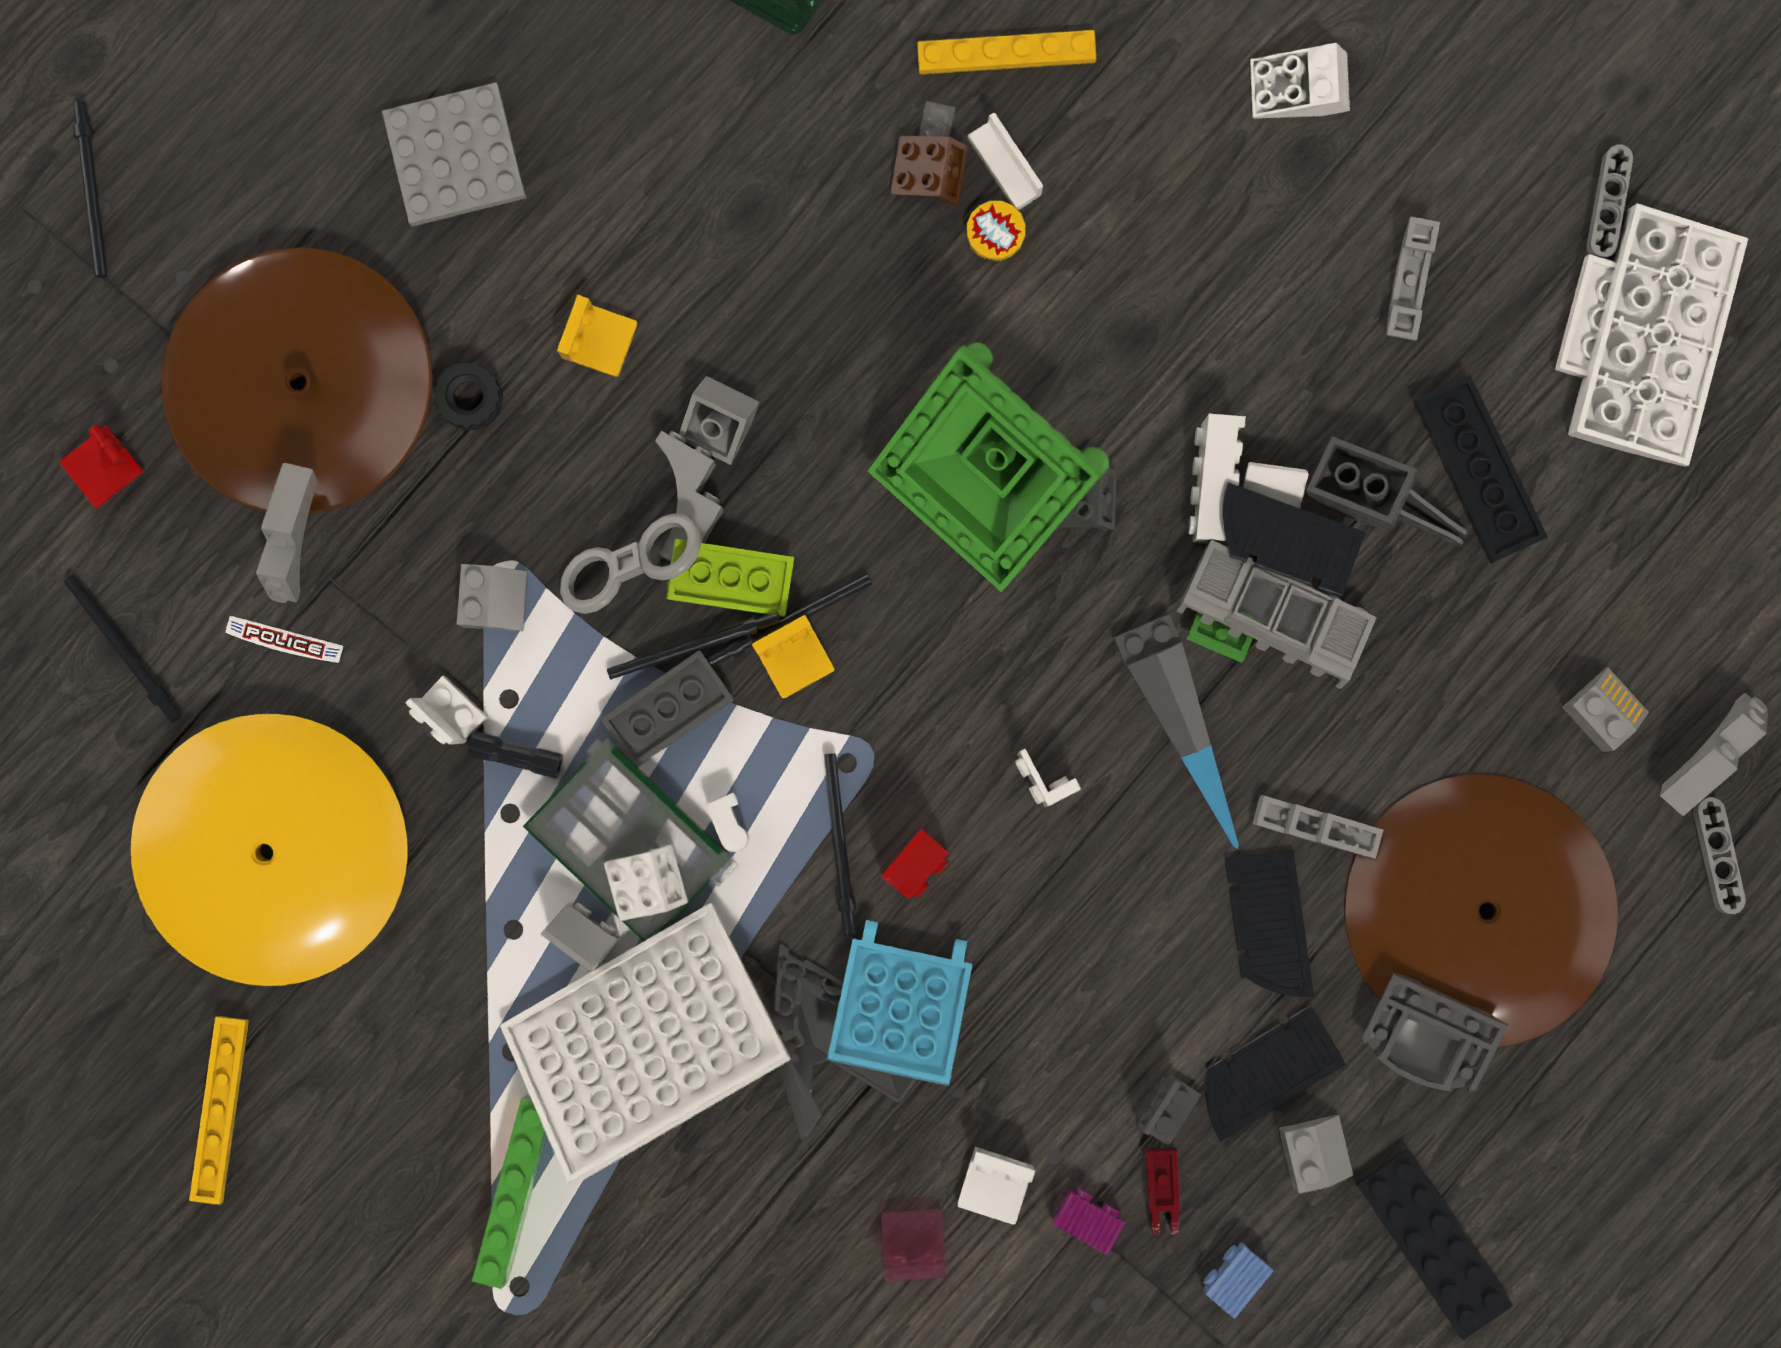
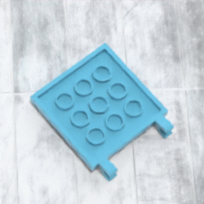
M866 920L862 940H852L827 1060L948 1086L972 969L971 963L964 962L968 941L955 939L951 959L874 943L878 922Z

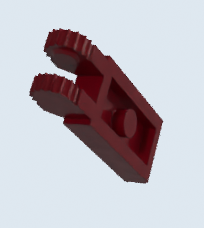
M1145 1148L1148 1210L1151 1212L1152 1236L1160 1235L1161 1222L1159 1212L1170 1211L1169 1229L1172 1235L1179 1234L1178 1211H1181L1177 1148Z

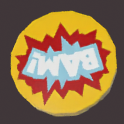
M989 201L979 205L971 213L967 222V240L969 245L978 256L984 259L1002 261L1012 257L1021 248L1025 238V222L1021 213L1013 205L1004 201Z

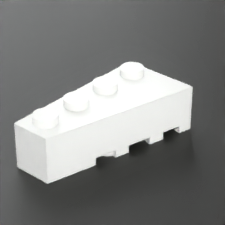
M1208 414L1201 424V428H1196L1195 445L1199 446V457H1194L1193 475H1197V487H1192L1190 499L1191 505H1195V517L1190 516L1188 534L1193 535V543L1209 544L1211 540L1227 544L1222 525V503L1227 482L1239 486L1240 474L1239 470L1235 469V464L1239 463L1240 455H1242L1243 442L1237 440L1239 429L1245 427L1246 416Z

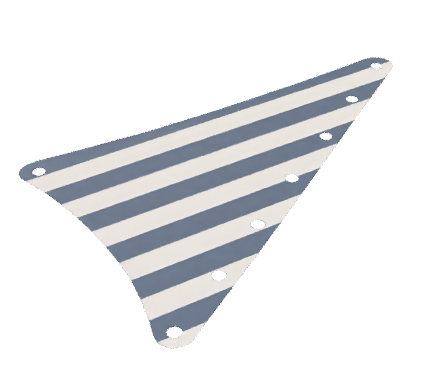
M513 560L498 563L495 567L528 572L523 631L483 629L484 713L488 716L484 721V733L525 746L563 754V762L557 779L525 769L484 760L492 1205L520 1100L526 1095L530 1096L516 1062L508 1061L503 1057L502 1049L507 1041L500 1025L592 972L548 941L541 933L567 903L576 905L577 902H580L593 912L590 917L598 923L602 920L609 923L617 930L614 935L620 938L599 967L643 942L522 826L607 738L620 749L600 719L665 674V672L651 666L610 680L607 668L637 659V657L601 635L550 592L528 568L520 562ZM507 689L514 690L519 697L518 704L511 709L504 708L499 701L500 694ZM730 703L639 766L659 788L733 857L666 928L711 903L715 907L741 959L766 919L832 828L824 754L836 753L838 761L842 754L849 753L857 760V766L852 772L845 773L838 768L842 811L844 812L873 769L874 752L870 744L859 737L808 728ZM608 760L590 778L633 821L651 803ZM585 784L569 800L612 842L628 827ZM732 793H736L740 803L732 808L739 825L747 831L749 837L746 847L737 852L728 851L723 847L705 805ZM506 804H515L520 810L519 819L514 823H506L501 818V809ZM564 806L546 824L589 867L607 849ZM668 817L649 835L660 846L672 844L677 863L692 877L711 859ZM643 841L630 856L646 853L653 849ZM681 876L683 886H685L688 882ZM657 914L643 916V918L649 923ZM517 920L523 925V934L519 939L512 940L505 936L503 929L508 921ZM547 1136L508 1283L502 1289L493 1287L494 1300L501 1310L516 1316L528 1314L538 1308L544 1301L570 1249L620 1159L572 1186L568 1184ZM518 1276L525 1277L530 1286L528 1293L521 1297L513 1295L509 1287L511 1280Z

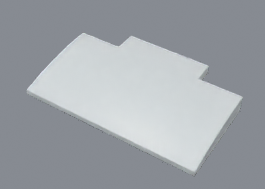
M1640 204L1627 209L1614 262L1591 254L1584 258L1555 370L1583 378L1568 431L1569 436L1685 467L1689 466L1748 238Z

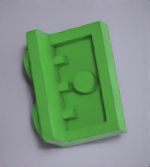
M1237 611L1238 613L1261 623L1260 620L1254 618L1250 613L1245 611ZM1197 612L1186 639L1242 663L1253 638L1244 633L1238 638L1232 637L1228 634L1229 626L1216 620L1211 625L1204 624L1200 621L1202 614Z

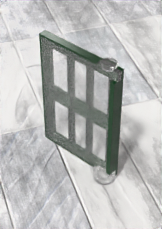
M608 738L603 743L597 739L586 751L589 755L588 759L522 827L617 917L618 913L604 863L614 859L646 853L661 846L672 844L688 903L667 912L623 920L622 922L644 942L663 931L710 881L719 886L739 864Z

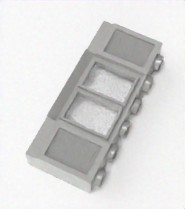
M1211 540L1202 553L1176 612L1182 614L1187 607L1202 614L1200 621L1204 624L1211 625L1216 620L1230 627L1228 630L1230 636L1238 638L1244 633L1257 640L1256 648L1266 651L1271 646L1285 653L1282 658L1285 662L1293 664L1299 659L1312 666L1311 674L1321 677L1326 672L1339 678L1335 687L1341 689L1350 681L1377 617L1369 614L1361 607L1352 606L1341 601L1339 597L1333 594H1323L1315 590L1311 584L1308 586L1254 566L1256 558L1250 555L1246 563L1229 557L1230 551L1227 544Z

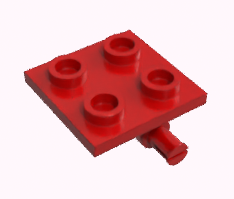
M97 424L88 430L91 437L59 462L96 509L144 472L107 425L100 428Z

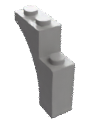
M661 431L656 439V443L667 456L676 478L678 497L676 513L687 515L697 523L701 532V543H705L724 511L722 506L718 505L721 501L720 499L706 491L703 496L700 494L716 464L714 460L710 459L712 454L704 448L697 446L694 450L685 444L687 440L673 431L668 435ZM672 528L665 545L659 553L665 560L671 562L674 539L687 540L688 536L684 528Z
M287 463L282 464L261 526L267 542L256 571V575L269 598L280 603H286L287 600L297 602L301 592L300 559L310 506L318 484L313 469Z
M1746 693L1742 694L1704 745L1662 784L1660 796L1684 816L1738 769L1739 757L1767 733L1768 712L1765 704L1757 697L1751 698Z

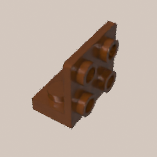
M900 136L891 194L895 196L933 197L946 204L959 205L968 146L951 137Z

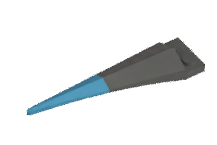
M1170 614L1113 637L1124 666L1160 722L1232 846L1238 849L1239 844L1183 643L1179 638Z

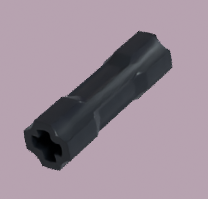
M477 731L473 732L468 747V756L525 769L557 779L563 762V754L510 742Z

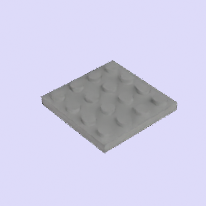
M497 82L382 111L408 221L412 227L526 198Z

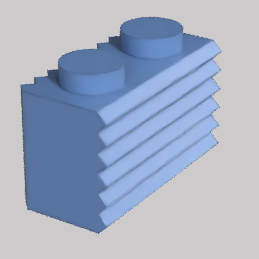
M1242 1242L1238 1247L1233 1245L1227 1250L1223 1257L1225 1261L1218 1271L1213 1269L1203 1282L1206 1285L1203 1288L1204 1293L1234 1319L1274 1271Z

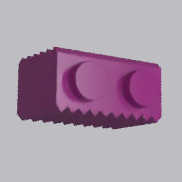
M1078 1188L1076 1192L1068 1189L1052 1218L1053 1225L1103 1254L1108 1255L1125 1224L1123 1218L1119 1217L1121 1211L1108 1203H1105L1103 1207L1094 1203V1196L1081 1188Z

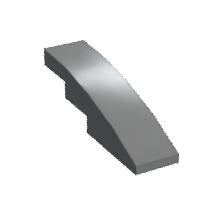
M1263 795L1259 797L1252 823L1256 826L1376 859L1383 834V829Z

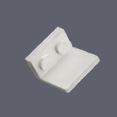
M1250 462L1247 466L1243 488L1300 508L1308 479V471L1305 469Z
M442 676L422 698H409L405 702L411 708L409 710L410 715L420 723L425 721L433 729L431 731L432 736L442 744L446 742L448 744L465 743L473 732L488 718L446 676Z
M1026 749L1017 753L1019 759L1015 763L1023 778L1029 776L1033 787L1029 788L1037 805L1043 803L1044 807H1048L1081 790L1076 778L1068 781L1065 776L1048 785L1051 790L1048 792Z
M672 844L661 846L646 853L614 859L604 863L618 917L621 921L667 912L688 903Z
M975 1147L957 1203L958 1207L1010 1224H1016L1028 1182L1033 1180L1034 1166Z

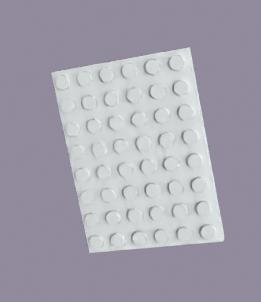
M711 903L500 1025L566 1180L572 1186L791 1060L715 907Z

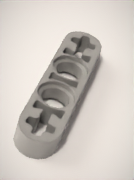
M1612 146L1604 154L1601 163L1587 240V252L1603 259L1610 257L1618 246L1633 164V154L1627 146ZM1616 154H1620L1619 159L1624 162L1618 166L1616 173H1611L1616 165V160L1611 158ZM1606 182H1616L1620 187L1619 194L1616 196L1608 194L1605 190ZM1601 210H1610L1615 216L1614 223H1603L1600 219ZM1603 232H1609L1604 238V245L1608 246V248L1601 252L1600 246L1596 245V243L1602 239Z
M1705 797L1693 808V815L1715 908L1722 913L1736 914L1744 908L1746 899L1724 804L1719 799ZM1707 803L1710 807H1715V812L1711 814V819L1709 815L1703 814V809L1707 808ZM1719 823L1720 827H1709L1706 829L1705 824ZM1713 832H1718L1723 837V844L1719 849H1713L1709 844V836ZM1722 861L1727 863L1730 868V873L1725 879L1719 878L1715 873L1716 865ZM1733 883V887H1727V889L1719 888V884ZM1728 894L1729 896H1735L1736 901L1731 903V907L1723 903V899H1726Z

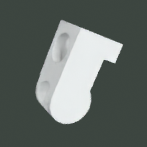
M736 793L705 804L723 847L731 852L744 849L749 840L747 831L739 825L732 808L740 804Z

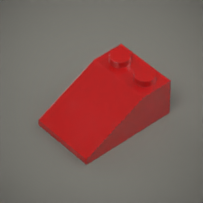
M921 829L881 877L909 900L913 895L919 898L930 885L926 880L932 872L938 875L949 863L945 858L949 852Z

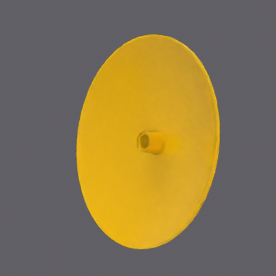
M255 714L226 720L204 729L176 748L160 765L144 790L137 807L131 837V863L136 888L146 913L165 940L186 959L214 975L239 983L260 986H282L318 978L334 971L363 951L387 923L397 904L406 875L408 859L407 832L400 803L385 774L374 760L357 744L334 729L313 720L282 714ZM263 844H267L273 849V857L271 859H266L262 856L260 849Z

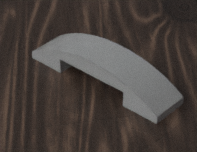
M1416 217L1409 218L1394 278L1387 322V336L1417 340L1423 312L1421 306L1431 256L1435 251L1440 222Z

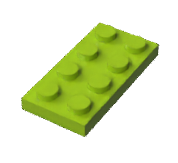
M674 539L671 564L677 561L684 553L687 540ZM701 543L697 558L689 569L676 578L668 579L665 599L763 614L778 612L779 616L785 617L794 557Z

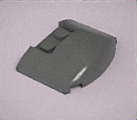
M1393 973L1362 1035V1040L1365 1044L1369 1043L1377 1054L1376 1057L1382 1063L1413 1082L1444 1091L1468 1087V1091H1476L1508 1028V1024L1478 1007L1476 1009L1429 988L1418 980Z

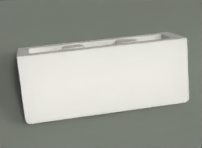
M992 113L989 115L988 123L969 134L968 140L1010 203L1019 210L1041 196L1043 185L996 114Z

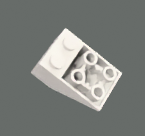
M1337 43L1250 59L1253 118L1325 116L1350 111L1347 53Z

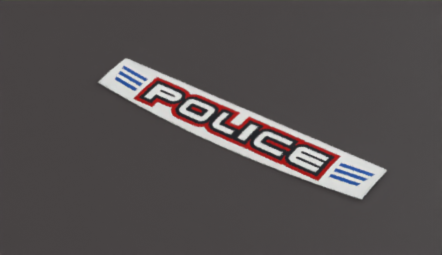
M230 616L225 631L230 635L264 647L339 663L343 650L342 645Z

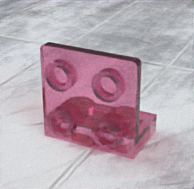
M940 1208L883 1212L881 1214L885 1282L947 1277L943 1219Z

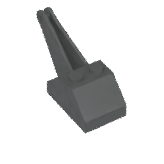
M1333 436L1331 437L1306 490L1310 497L1339 515L1367 526L1393 529L1396 520L1458 547H1462L1464 541L1457 536L1467 537L1468 535L1467 530L1454 523L1411 489L1418 475L1416 468ZM1403 505H1407L1443 529L1401 510Z

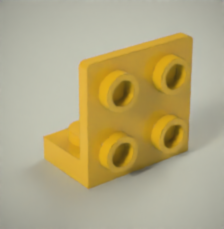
M577 295L557 352L563 359L618 377L637 328V322L593 306L589 298Z
M806 615L752 644L782 698H787L834 672V667Z

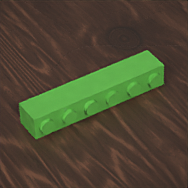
M529 1095L520 1100L472 1279L473 1282L502 1289L508 1283L547 1139V1133Z

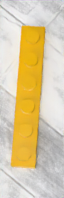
M1094 30L917 42L919 74L1096 62Z
M215 1017L189 1201L220 1205L224 1200L249 1023L247 1019Z

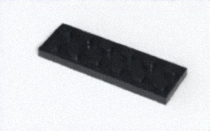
M1471 375L1416 399L1414 404L1490 564L1548 538Z
M1403 1150L1355 1183L1462 1340H1465L1514 1306L1408 1150Z

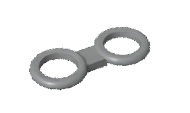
M674 513L662 516L651 523L642 534L639 543L634 542L614 552L601 547L584 550L572 559L562 575L560 594L564 604L574 612L583 614L596 612L611 602L618 593L622 582L645 573L652 579L662 581L676 578L687 571L697 558L701 548V532L699 527L689 516ZM669 528H684L688 536L684 553L671 565L663 567L654 566L651 560V548L657 537ZM599 560L607 562L609 579L604 589L592 599H577L574 593V582L578 573L591 562Z

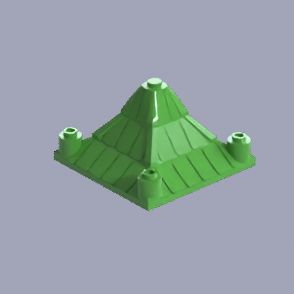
M975 342L967 347L963 345L957 350L869 468L868 472L1002 592L1025 568L1027 562L1090 488L1107 472L1109 460L1104 451L1099 448L1089 447L1080 452L1077 448L1073 447L1066 438L1053 429L1046 420L1037 412H1034L1027 403L990 372L989 368L993 363L991 351L984 344Z

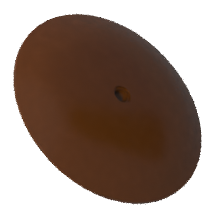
M315 248L277 249L254 255L228 267L201 288L189 302L175 325L166 349L162 372L163 404L170 431L179 450L189 465L215 490L244 506L266 512L282 464L287 463L313 469L318 484L309 514H317L335 510L365 497L381 486L404 463L416 445L428 416L432 397V362L426 337L414 311L397 289L379 273L359 261L332 251ZM305 377L307 380L305 387L301 390H296L295 384L297 380Z
M1461 775L1427 784L1411 792L1389 808L1373 825V827L1383 829L1376 859L1356 854L1346 888L1345 919L1349 944L1355 962L1364 980L1379 1000L1393 973L1418 980L1429 988L1476 1009L1478 1007L1508 1024V1028L1498 1047H1503L1534 1039L1554 1029L1573 1015L1591 996L1603 977L1614 948L1618 923L1617 893L1607 858L1598 841L1585 823L1563 802L1531 784L1497 775ZM1483 903H1487L1491 909V913L1486 919H1482L1479 914V908Z

